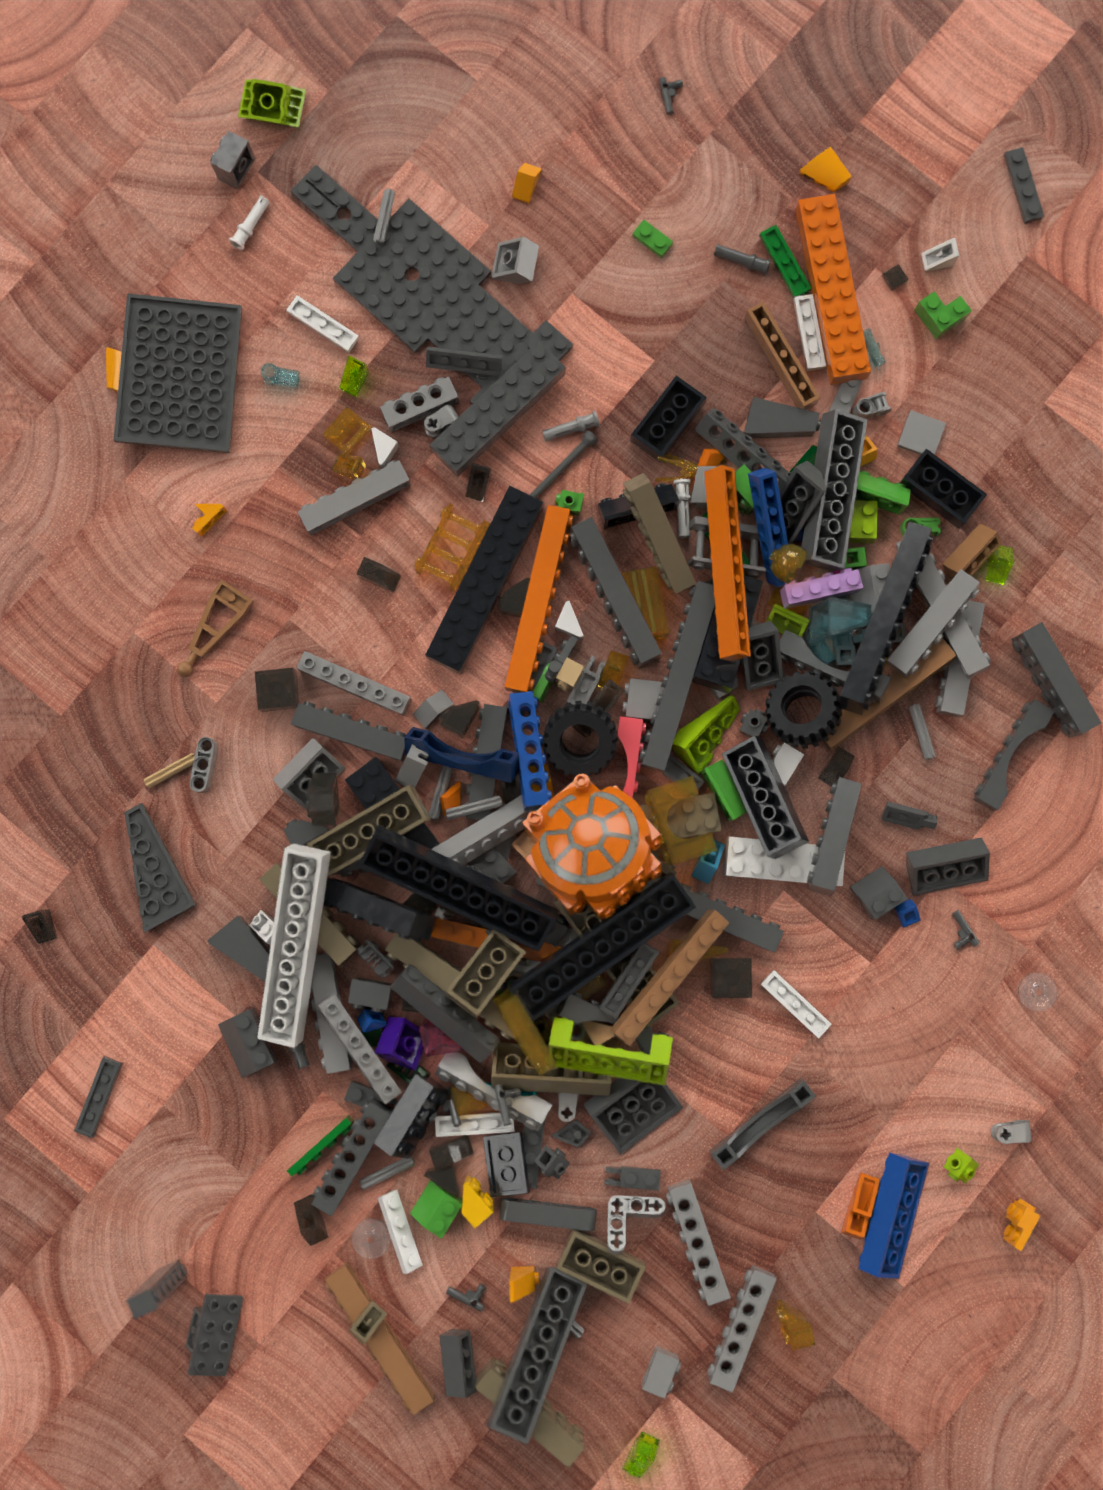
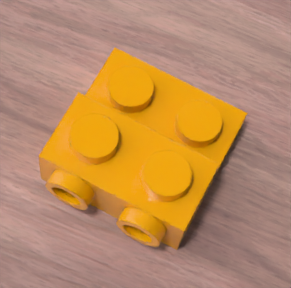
M1019 1198L1018 1201L1015 1200L1007 1208L1006 1218L1012 1221V1223L1005 1228L1003 1239L1022 1251L1040 1215L1035 1212V1207Z

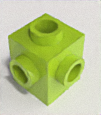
M958 1148L947 1158L944 1168L949 1171L948 1176L956 1182L960 1179L965 1184L974 1177L975 1171L979 1167L975 1160Z

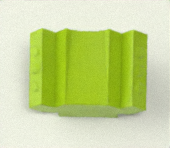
M259 79L245 80L238 117L299 127L306 90Z

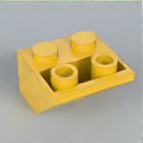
M468 1175L465 1178L463 1187L462 1214L476 1228L493 1213L494 1199L488 1192L484 1193L481 1190V1184L475 1177L471 1178Z

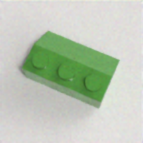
M859 471L855 500L878 501L877 508L900 515L909 504L911 489L906 488L904 484H893L888 482L886 478H875L866 471Z
M720 760L701 771L711 792L715 793L716 801L728 822L747 812L726 762L724 763L723 760Z

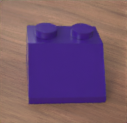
M388 1017L387 1025L383 1029L375 1054L390 1063L416 1071L429 1034L405 1018Z

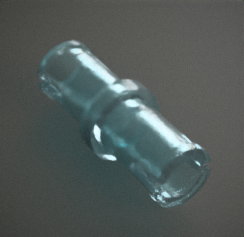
M871 328L865 329L863 333L867 353H869L876 368L886 363L879 349L880 344L876 343Z

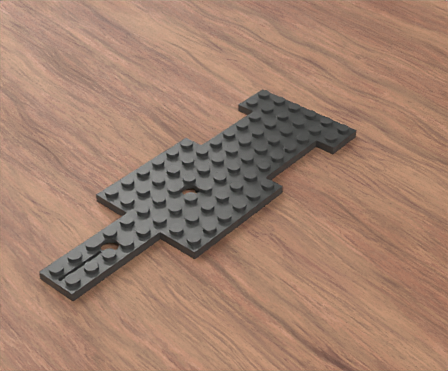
M317 165L291 190L292 195L357 252L333 277L334 281L415 354L429 341L436 348L503 356L502 376L538 341L559 361L573 348V343L547 320L533 333L486 292L480 285L490 276L491 271L412 200L408 199L389 219L385 241L382 244H378L373 240L378 219ZM340 209H349L351 217L348 220H339L337 213ZM416 269L419 272V278L416 281H408L405 278L407 270ZM464 372L481 387L470 400V403L473 404L501 376Z

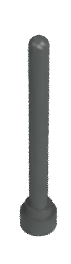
M587 430L581 439L582 442L530 495L537 498L587 447L594 446L598 442L596 436Z

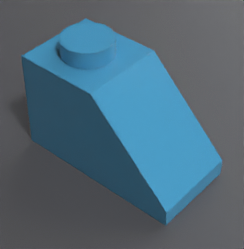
M707 837L691 876L709 884L718 868L725 844Z

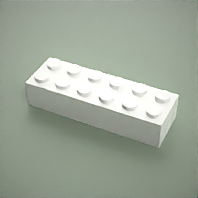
M727 837L724 876L807 883L808 874L810 871L813 872L814 865L811 864L814 853H818L819 847L815 844H804L777 859L767 857L759 839ZM845 852L836 886H843Z

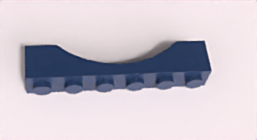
M412 727L404 737L405 756H407L413 744L416 748L428 754L427 759L422 756L418 757L433 764L510 783L519 773V753L499 749L486 754L467 753L445 744L431 731Z

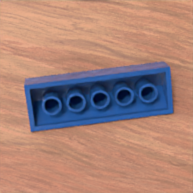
M889 1152L885 1161L884 1174L880 1180V1189L875 1198V1207L870 1218L869 1230L865 1236V1245L859 1258L858 1269L878 1278L899 1279L929 1167L928 1162Z

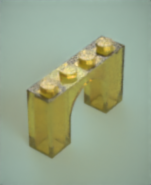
M693 776L646 791L645 801L648 807L651 806L653 814H650L653 825H657L658 831L662 836L663 841L661 844L663 843L665 849L663 857L666 863L669 862L670 865H675L717 851L711 832L683 839L674 835L667 823V815L673 804L699 795Z

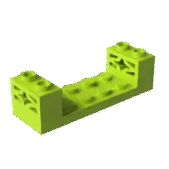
M554 1017L548 1049V1066L666 1085L673 1037H668L664 1034H653L650 1055L639 1051H625L621 1048H607L603 1045H590L581 1041L572 1042L574 1021L567 1018Z

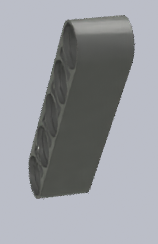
M504 1197L501 1198L499 1219L510 1222L594 1231L597 1209Z

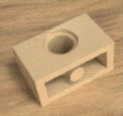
M566 658L556 677L558 688L565 692H568V690L572 691L584 670V666Z

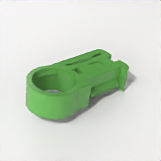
M911 517L907 518L900 525V532L903 536L907 529L905 528V523L908 521L932 528L931 535L935 534L937 536L941 533V528H938L940 524L939 518Z
M550 663L545 667L533 691V697H536L537 701L541 703L544 702L551 685L555 682H550L545 678Z

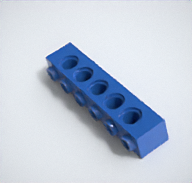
M763 468L748 473L763 563L766 568L767 583L780 587L785 585L786 582L793 581L794 576L776 471Z
M533 691L511 693L508 697L515 752L519 753L518 774L524 811L536 810L552 799L551 791H547L546 783H549L548 772L544 771L546 756L541 751L543 737L538 731L540 717L536 716L535 711L538 708L537 698L533 697ZM525 710L530 716L524 717L520 714V711ZM523 729H530L532 735H525ZM531 747L535 753L528 754L525 748ZM535 766L538 772L531 773L528 767ZM531 785H538L540 787V791L534 792L531 789Z

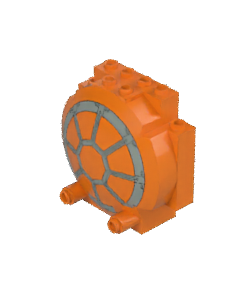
M585 774L577 775L571 784L537 811L529 813L527 819L522 822L529 838L535 843L531 853L524 858L527 865L571 916L582 911L587 903L601 920L605 917L609 918L614 914L617 907L628 903L633 894L641 892L650 880L657 879L661 875V871H663L661 863L651 853V850L655 851L660 847L663 841L662 836L645 817L637 802L621 791L616 785L614 787L609 786L600 791Z

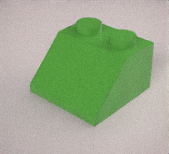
M431 1179L410 1214L425 1229L442 1239L462 1207L463 1199Z

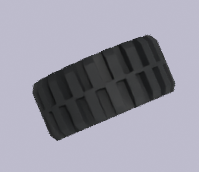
M800 671L794 672V676L789 677V675L783 677L784 681L780 682L778 680L774 684L775 690L771 689L769 691L770 699H766L765 703L767 707L765 710L766 716L774 734L780 737L783 743H790L791 747L795 748L801 745L802 749H808V745L817 747L819 746L818 742L822 740L824 743L829 740L828 735H834L837 731L835 727L840 726L842 708H840V699L835 687L831 685L827 678L823 679L822 675L817 673L812 676L810 671H805L804 674H800ZM811 696L821 702V711L813 721L806 724H796L787 719L786 711L795 699Z
M576 701L572 705L570 702L566 703L563 708L559 707L555 710V714L550 716L546 724L543 736L544 753L547 754L549 763L553 762L554 768L557 771L563 770V774L566 776L569 773L574 774V778L579 774H585L588 777H591V773L597 775L601 773L602 768L606 769L609 766L610 760H613L615 756L618 738L615 722L611 720V715L608 712H603L601 706H592V702L587 701V704H582V701ZM582 724L589 726L598 734V746L587 754L573 753L563 744L562 736L564 731L572 725Z

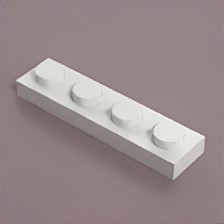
M813 294L794 297L793 301L806 371L824 369L826 362Z
M298 295L286 310L287 313L348 353L359 339L357 334Z
M775 970L761 983L775 999L817 1038H820L832 1025Z
M500 1112L459 1114L461 1125L458 1127L453 1126L451 1115L436 1116L435 1118L436 1137L515 1131L514 1120L510 1118L511 1124L504 1126Z
M392 1190L378 1197L403 1274H408L423 1265L398 1191Z

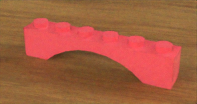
M620 716L617 736L623 745L627 759V778L622 791L633 798V792H637L638 781H635L636 773H640L641 762H638V754L643 749L644 743H641L640 740L641 735H645L646 724L643 723V719Z

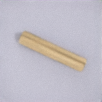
M190 753L144 779L145 785L151 788L192 766L195 754Z

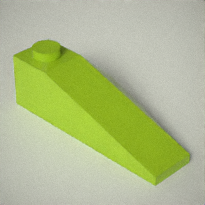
M730 695L681 728L675 735L672 745L675 754L694 772L699 774L714 756L712 752L717 744L720 745L723 740L721 739L725 729L730 728L738 714L740 707L735 697Z

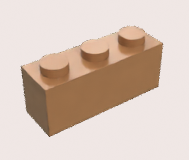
M980 523L942 564L947 575L954 578L959 570L962 569L972 576L1002 544L998 532Z

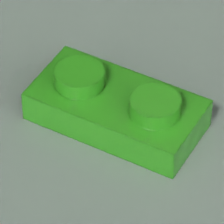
M645 220L632 233L633 238L660 258L665 255L673 244L671 239Z

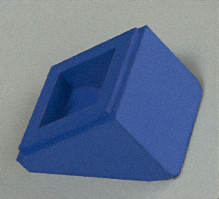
M908 899L894 907L903 928L921 921L917 905L912 899Z
M363 1009L358 1017V1022L363 1032L376 1030L387 1025L381 1012Z

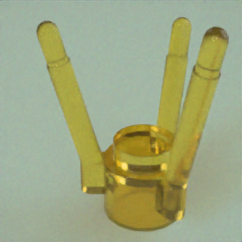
M669 453L666 456L671 459L657 457L659 461L681 467L680 474H683V476L656 478V481L695 479L698 464Z

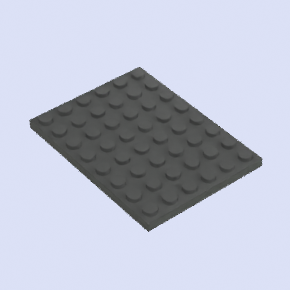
M127 293L113 440L115 443L230 453L242 305Z

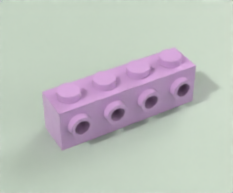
M847 568L835 575L833 572H829L815 579V576H811L799 583L796 580L786 582L785 586L780 590L784 609L855 594L863 589L859 569L852 571V568Z

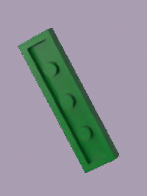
M777 225L760 232L759 237L792 297L802 296L810 292L812 288Z
M349 1115L287 1170L289 1175L292 1177L296 1173L298 1176L308 1168L306 1164L310 1160L315 1162L322 1155L320 1151L325 1147L328 1149L337 1142L335 1138L340 1133L344 1136L351 1129L350 1124L354 1120Z

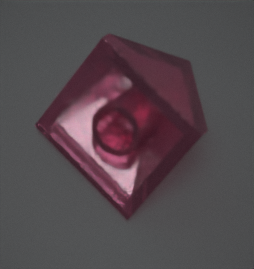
M427 1018L423 1020L419 1031L427 1057L464 1051L462 1047Z

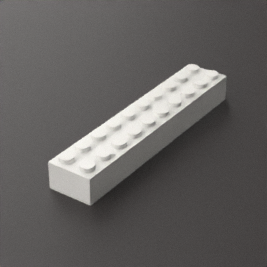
M292 844L284 848L257 1039L293 1048L303 1041L331 854L329 851L298 844Z

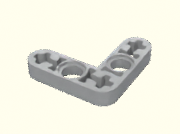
M621 1195L611 1197L608 1203L607 1248L609 1252L619 1255L625 1249L626 1217L660 1218L665 1211V1202L658 1197ZM615 1202H619V1215H615V1206H613ZM635 1202L640 1203L642 1209L634 1211L631 1205ZM645 1203H648V1211H645ZM654 1204H658V1211H655V1209L652 1208L654 1207ZM618 1220L622 1223V1227L614 1229L611 1223ZM615 1235H619L618 1244H622L618 1248H615L613 1245Z

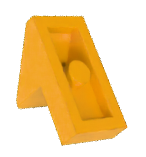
M195 504L205 515L199 517L194 522L192 529L202 537L228 510L222 504Z

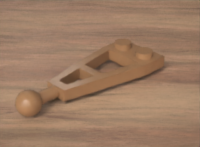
M221 579L210 595L188 648L192 651L185 662H181L177 666L178 674L183 677L189 676L192 673V665L197 657L203 658L245 616L254 601ZM217 600L237 612L219 632L207 625ZM206 630L214 637L200 650L197 648L203 631Z

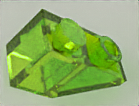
M642 1431L635 1439L622 1469L633 1477L641 1478L654 1463L660 1440Z

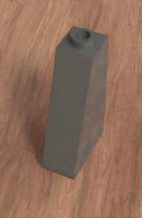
M753 397L744 434L749 435L752 439L812 437L815 431H819L821 420H818L820 413Z
M241 915L236 916L207 941L210 945L266 982L270 950Z

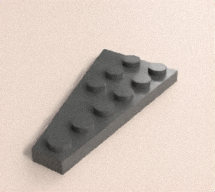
M141 803L124 812L127 833L130 839L135 884L143 922L142 928L143 933H146L192 908L196 903L147 809Z

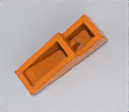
M860 1173L846 1212L841 1231L842 1234L859 1240L864 1238L868 1219L872 1215L880 1179Z

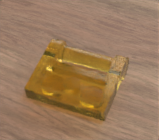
M346 407L322 435L342 453L349 456L351 449L367 432L369 433L372 430V427L350 408ZM357 425L361 426V428L347 442V444L343 445L342 442L357 427Z

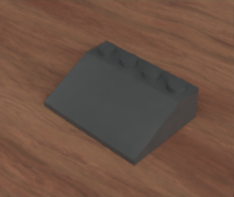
M618 1078L611 1083L610 1096L595 1095L584 1103L591 1118L620 1155L683 1108L667 1085Z

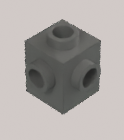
M750 709L749 713L745 712L740 721L742 723L740 732L749 737L754 735L759 737L761 733L765 734L769 727L767 723L768 718L765 717L766 713L755 709V711ZM753 721L758 722L757 725H752L751 723Z
M545 1145L534 1160L544 1175L549 1178L553 1176L557 1179L561 1177L570 1164L565 1159L566 1154L559 1148L554 1150Z

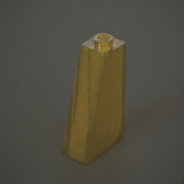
M657 566L621 572L655 641L666 639L665 636L669 635V628Z

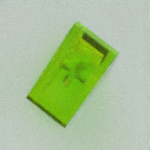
M349 355L339 389L356 397L369 374L367 364Z
M1000 545L990 556L986 581L1005 584L1014 563L1013 548Z

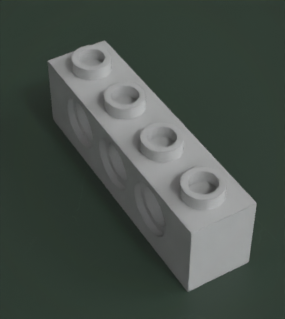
M441 377L429 386H420L413 393H404L395 401H386L380 409L390 432H394L432 415L445 405L459 403V398L450 378ZM435 392L441 394L437 399L431 397ZM417 400L424 401L421 406H416L414 403ZM404 407L407 409L403 414L397 413L399 408Z

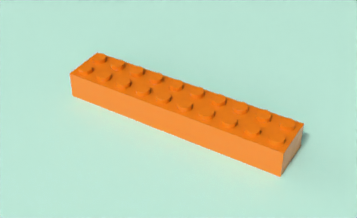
M829 194L799 199L795 212L816 308L830 385L847 383V381L866 380L871 373L836 195Z

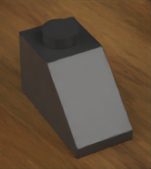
M297 819L286 824L287 827L283 829L291 845L298 844L302 846L330 831L328 827L303 820L297 821Z

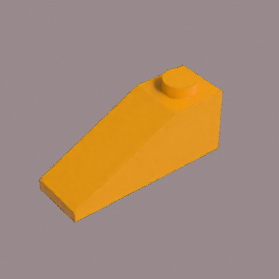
M534 1266L511 1267L509 1280L510 1302H515L535 1291V1285L539 1284V1272H535Z

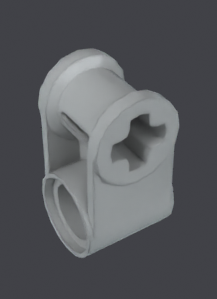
M880 392L861 399L853 408V415L869 419L892 411L886 400V392ZM860 406L866 408L867 412H862Z
M451 404L443 406L425 419V432L429 437H438L459 417Z
M559 1093L558 1116L562 1121L570 1122L576 1115L578 1094ZM565 1107H569V1111L573 1112L567 1118L564 1113H561V1111L565 1110Z
M1015 1120L994 1124L991 1128V1136L1003 1144L1031 1142L1030 1121Z

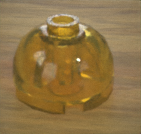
M785 544L778 550L775 549L770 556V560H772V573L779 580L787 584L791 583L797 576L795 573L797 568L801 569L807 552L802 547L794 544Z

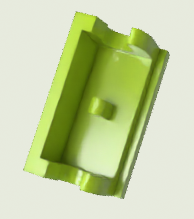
M775 604L766 622L771 621L781 634L787 630L802 637L810 620Z

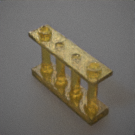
M449 503L448 507L443 508L440 515L442 519L422 557L417 558L414 567H416L415 571L418 575L424 569L448 581L450 591L456 593L490 523L483 520L482 524L477 525L453 513L454 506ZM450 519L474 531L476 535L473 541H467L445 530L444 528L448 520ZM440 536L464 547L467 551L465 557L459 558L435 546ZM431 553L456 564V567H458L456 574L451 575L427 563Z
M509 989L492 998L531 1067L534 1066L540 1076L557 1065L518 996L516 994L513 996Z

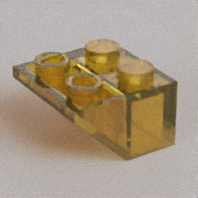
M777 1300L778 1307H775L778 1320L783 1325V1327H780L786 1345H790L792 1351L816 1345L811 1324L805 1314L783 1300Z

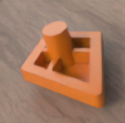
M704 449L698 466L718 467L725 456L717 449Z
M460 781L456 782L439 797L444 816H446L447 809L461 806Z

